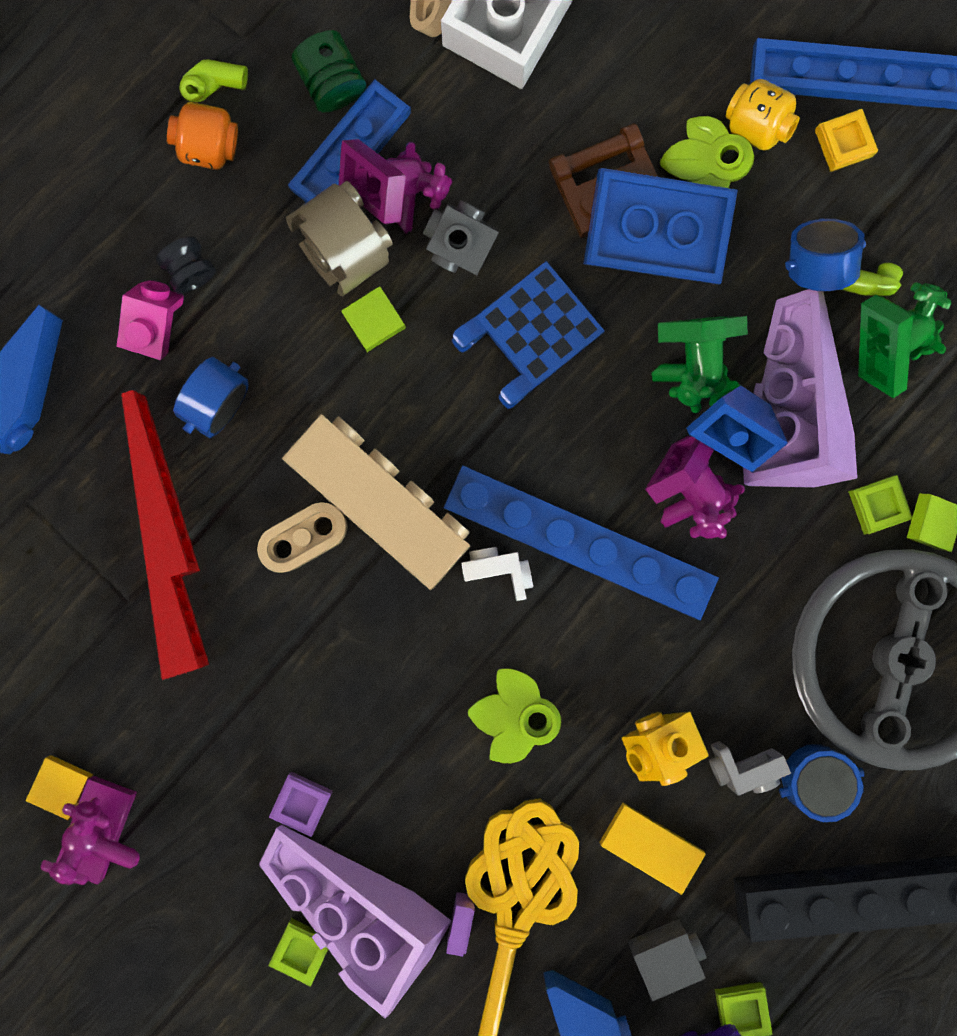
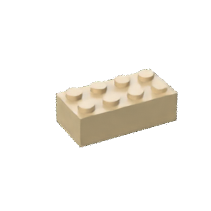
M321 414L282 459L427 588L432 590L471 547L464 540L469 535V531L449 513L442 519L437 517L429 509L434 504L433 499L414 482L410 481L404 487L394 479L400 471L379 451L374 448L367 455L360 449V445L365 440L339 416L331 423Z

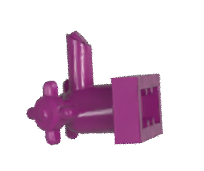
M359 139L342 140L339 186L346 181L350 182L359 193L364 204L363 207L383 224L396 222L397 226L405 234L409 231L412 232L416 194L420 191L423 192L424 196L431 198L430 208H440L441 201L449 192L452 180L445 175V166L442 163L436 164L434 175L429 174L428 172L431 171L432 165L429 162L421 161L420 156L415 152V144L413 142H408L406 151L401 152L397 158L384 159Z
M691 435L671 445L645 489L656 504L680 492L685 497L664 509L661 524L665 528L693 515L697 525L690 528L691 537H719L723 539L727 535L724 525L728 524L731 518L736 516L734 506L738 502L739 495L745 491V487L741 484L733 486L732 484L724 483L721 475H715L708 465L714 449ZM723 509L725 513L719 515V511Z
M96 776L87 779L79 803L77 805L66 803L63 806L62 812L71 816L72 821L63 833L62 848L56 863L43 860L41 869L48 872L50 877L60 884L72 885L77 883L84 885L89 881L98 885L104 880L110 862L129 869L135 867L139 862V853L136 849L118 843L137 792Z

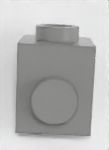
M720 741L711 744L715 757L709 759V763L720 786L727 784L738 796L751 790L754 793L772 790L780 785V778L791 774L785 757L772 748L735 763L726 745Z

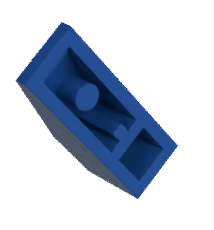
M40 305L37 306L0 351V453L11 455L13 451H19L30 441L34 433L32 428L40 420L63 322L56 314Z

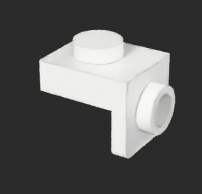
M497 547L469 552L471 561L461 563L465 582L511 573L516 601L525 600V589L533 588L528 560L519 562L518 552L498 556Z

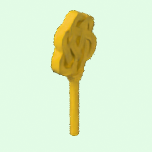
M542 799L526 800L513 810H500L491 816L484 830V849L470 861L465 875L467 895L479 909L493 914L497 913L495 939L499 945L478 1036L498 1035L516 951L529 936V930L533 923L536 921L537 923L547 925L557 924L568 919L576 908L578 890L571 871L578 860L579 840L572 827L561 822L553 807ZM538 817L544 823L533 825L529 820ZM506 829L505 838L499 840L501 831ZM560 841H562L563 848L559 855L557 851L559 849ZM531 847L536 853L524 868L522 851ZM506 858L508 859L509 873L512 881L508 885H506L501 860ZM547 868H549L550 870L533 892L532 888L541 879ZM486 871L488 872L492 892L487 891L481 884V878ZM559 888H561V896L557 902L548 905ZM519 901L522 908L512 923L511 907Z

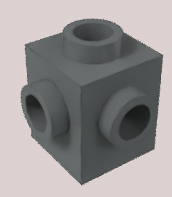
M460 200L457 207L447 203L443 212L435 208L423 231V235L430 238L426 250L434 253L431 261L456 273L458 267H461L478 275L499 233L498 229L482 221L485 215L484 211ZM454 230H462L466 233L467 237L464 241L456 243L450 239L449 235Z

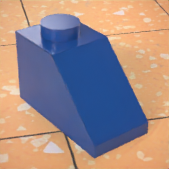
M739 386L721 397L687 427L689 435L750 472L756 470L788 444L772 406L743 386Z
M554 970L544 972L546 991L560 1036H632L626 1016L616 1018L610 1000Z

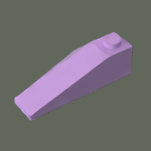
M807 289L776 300L764 349V354L768 359L762 384L756 383L753 394L772 406L788 444L753 472L743 467L744 484L748 486L819 487L857 479L855 435L823 291Z
M283 825L276 828L259 863L291 910L301 911L313 927L316 934L312 936V939L320 950L326 946L343 970L339 973V976L346 986L384 1018L390 1015L432 958L452 922L415 892Z

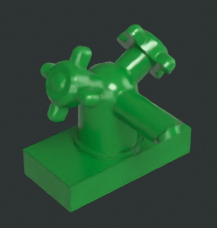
M913 283L910 290L915 292L913 298L918 301L915 308L911 310H906L890 300L877 295L861 303L858 377L892 398L907 390L909 358L915 361L922 354L930 355L934 352L944 354L946 352V347L941 343L939 335L944 328V324L940 320L935 322L932 315L937 305L949 309L951 300L947 298V292L936 285Z
M747 316L705 317L658 323V343H685L686 363L661 364L651 373L652 381L682 382L678 387H672L669 395L672 398H678L682 404L690 406L693 413H698L701 410L700 402L703 398H710V406L715 404L721 397L741 386L737 381H732L727 377L728 368L723 364V341H726V338L748 335Z

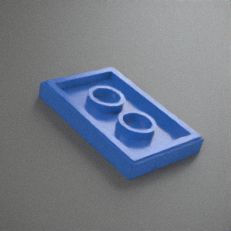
M600 168L597 173L584 265L721 284L738 190Z

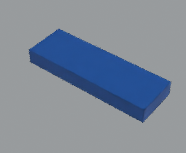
M374 79L288 184L290 190L303 201L308 202L330 185H339L342 140L359 139L378 154L411 114L410 107Z

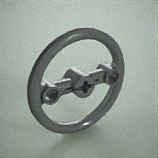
M913 549L885 550L864 555L846 563L829 575L814 591L802 611L795 630L792 649L793 675L798 695L807 714L819 731L835 746L858 760L881 768L904 771L937 767L957 759V730L948 737L930 745L917 748L903 747L911 736V726L905 714L913 685L925 682L931 677L936 665L934 651L925 642L932 610L939 608L947 598L946 583L957 589V563L953 560L935 553ZM901 570L904 576L899 579L896 586V594L902 605L895 632L883 637L877 642L873 650L872 661L874 667L883 676L874 708L864 713L861 719L862 734L856 735L837 719L821 692L815 662L818 634L824 618L832 605L846 590L874 574ZM921 579L924 580L928 587V595L922 603L916 599L914 594L915 586ZM900 653L909 656L907 665L898 662ZM890 716L893 722V729L887 737L881 739L878 734V726L885 717Z

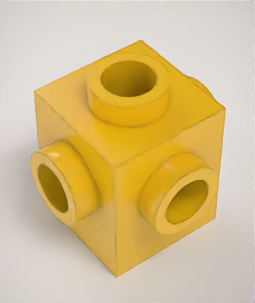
M661 712L649 714L635 722L636 730L621 737L627 750V762L633 772L637 774L639 781H660L662 786L671 785L684 779L688 775L686 772L687 768L709 756L690 712L664 715Z

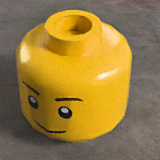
M757 79L750 85L742 84L732 97L726 111V118L730 120L731 134L743 136L752 146L759 150H769L778 141L788 142L800 120V117L794 114L796 109L795 95L765 79Z

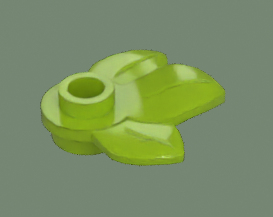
M699 116L687 120L686 127L689 139L672 145L660 160L661 167L678 179L692 183L729 188L731 182L742 179L751 170L754 162V152L746 138L737 134H729L720 120L710 116ZM735 150L739 154L735 162L727 164L721 160L722 155L726 151Z
M509 668L499 669L496 676L498 694H492L477 701L469 708L468 716L480 730L494 737L490 748V760L500 763H515L523 760L534 745H544L551 742L559 733L561 717L558 709L552 702L541 698L534 679L518 670ZM539 712L545 715L546 723L542 728L534 729L529 725L528 720L533 713Z

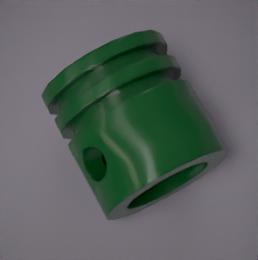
M326 30L316 33L300 43L293 51L291 57L293 64L318 111L325 113L339 110L351 104L364 92L366 82L363 76H361L360 70L356 66L339 32ZM321 49H327L324 53H319Z

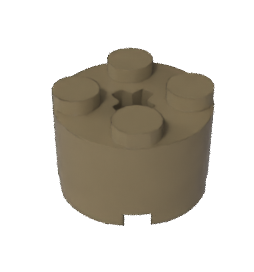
M348 181L340 186L337 184L330 185L286 217L291 232L300 228L306 238L299 243V246L329 286H332L337 281L339 282L337 293L340 296L346 295L389 263L387 248L393 244L389 234L380 222L375 220L370 223L360 209L364 204L359 193Z

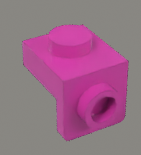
M157 281L141 282L123 294L117 347L162 360L168 354L173 313L183 305L184 295L170 291L168 285Z

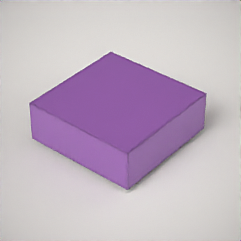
M290 772L269 818L312 837L333 791Z
M456 892L451 917L452 922L450 923L447 937L446 953L461 957L467 951L475 911L473 901L464 893Z

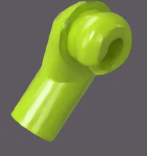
M204 59L182 77L179 85L180 92L188 101L201 102L222 86L245 90L248 80L247 66Z
M883 263L879 265L877 274L860 270V277L856 282L840 290L865 296H891L901 287L899 280L903 276V271L896 264Z

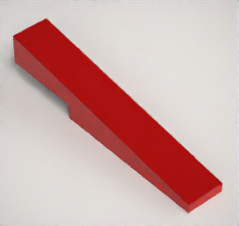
M134 390L121 393L161 678L164 680L209 665L182 577L200 570L147 398Z

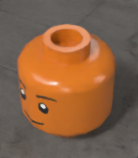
M187 102L180 110L179 117L170 116L167 128V144L175 145L177 158L182 163L219 170L225 165L226 160H234L238 124L231 122L230 115L225 109Z

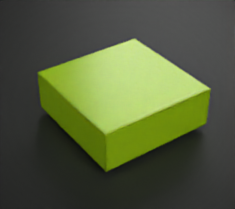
M380 286L341 310L367 352L406 328Z
M897 475L848 491L864 535L912 519Z
M919 493L907 538L937 550L952 552L957 536V504L932 494Z
M291 918L268 966L311 987L328 948L325 946L320 950L312 939V936L316 934L315 930Z
M761 982L715 989L721 1026L733 1024L741 1036L773 1035L765 987Z

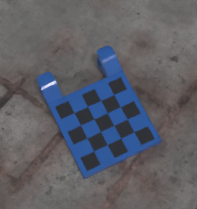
M545 261L480 314L455 330L452 343L458 351L463 353L476 344L486 333L490 336L521 374L502 388L498 397L507 409H511L605 331L550 264Z

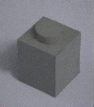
M679 919L628 940L652 1002L706 979L699 963L707 959L695 930L686 933Z

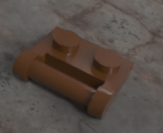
M635 123L622 127L620 134L565 157L563 154L549 159L552 175L580 238L588 236L597 178L576 186L572 177L573 174L627 152L631 163L615 170L658 177L644 147L641 132Z

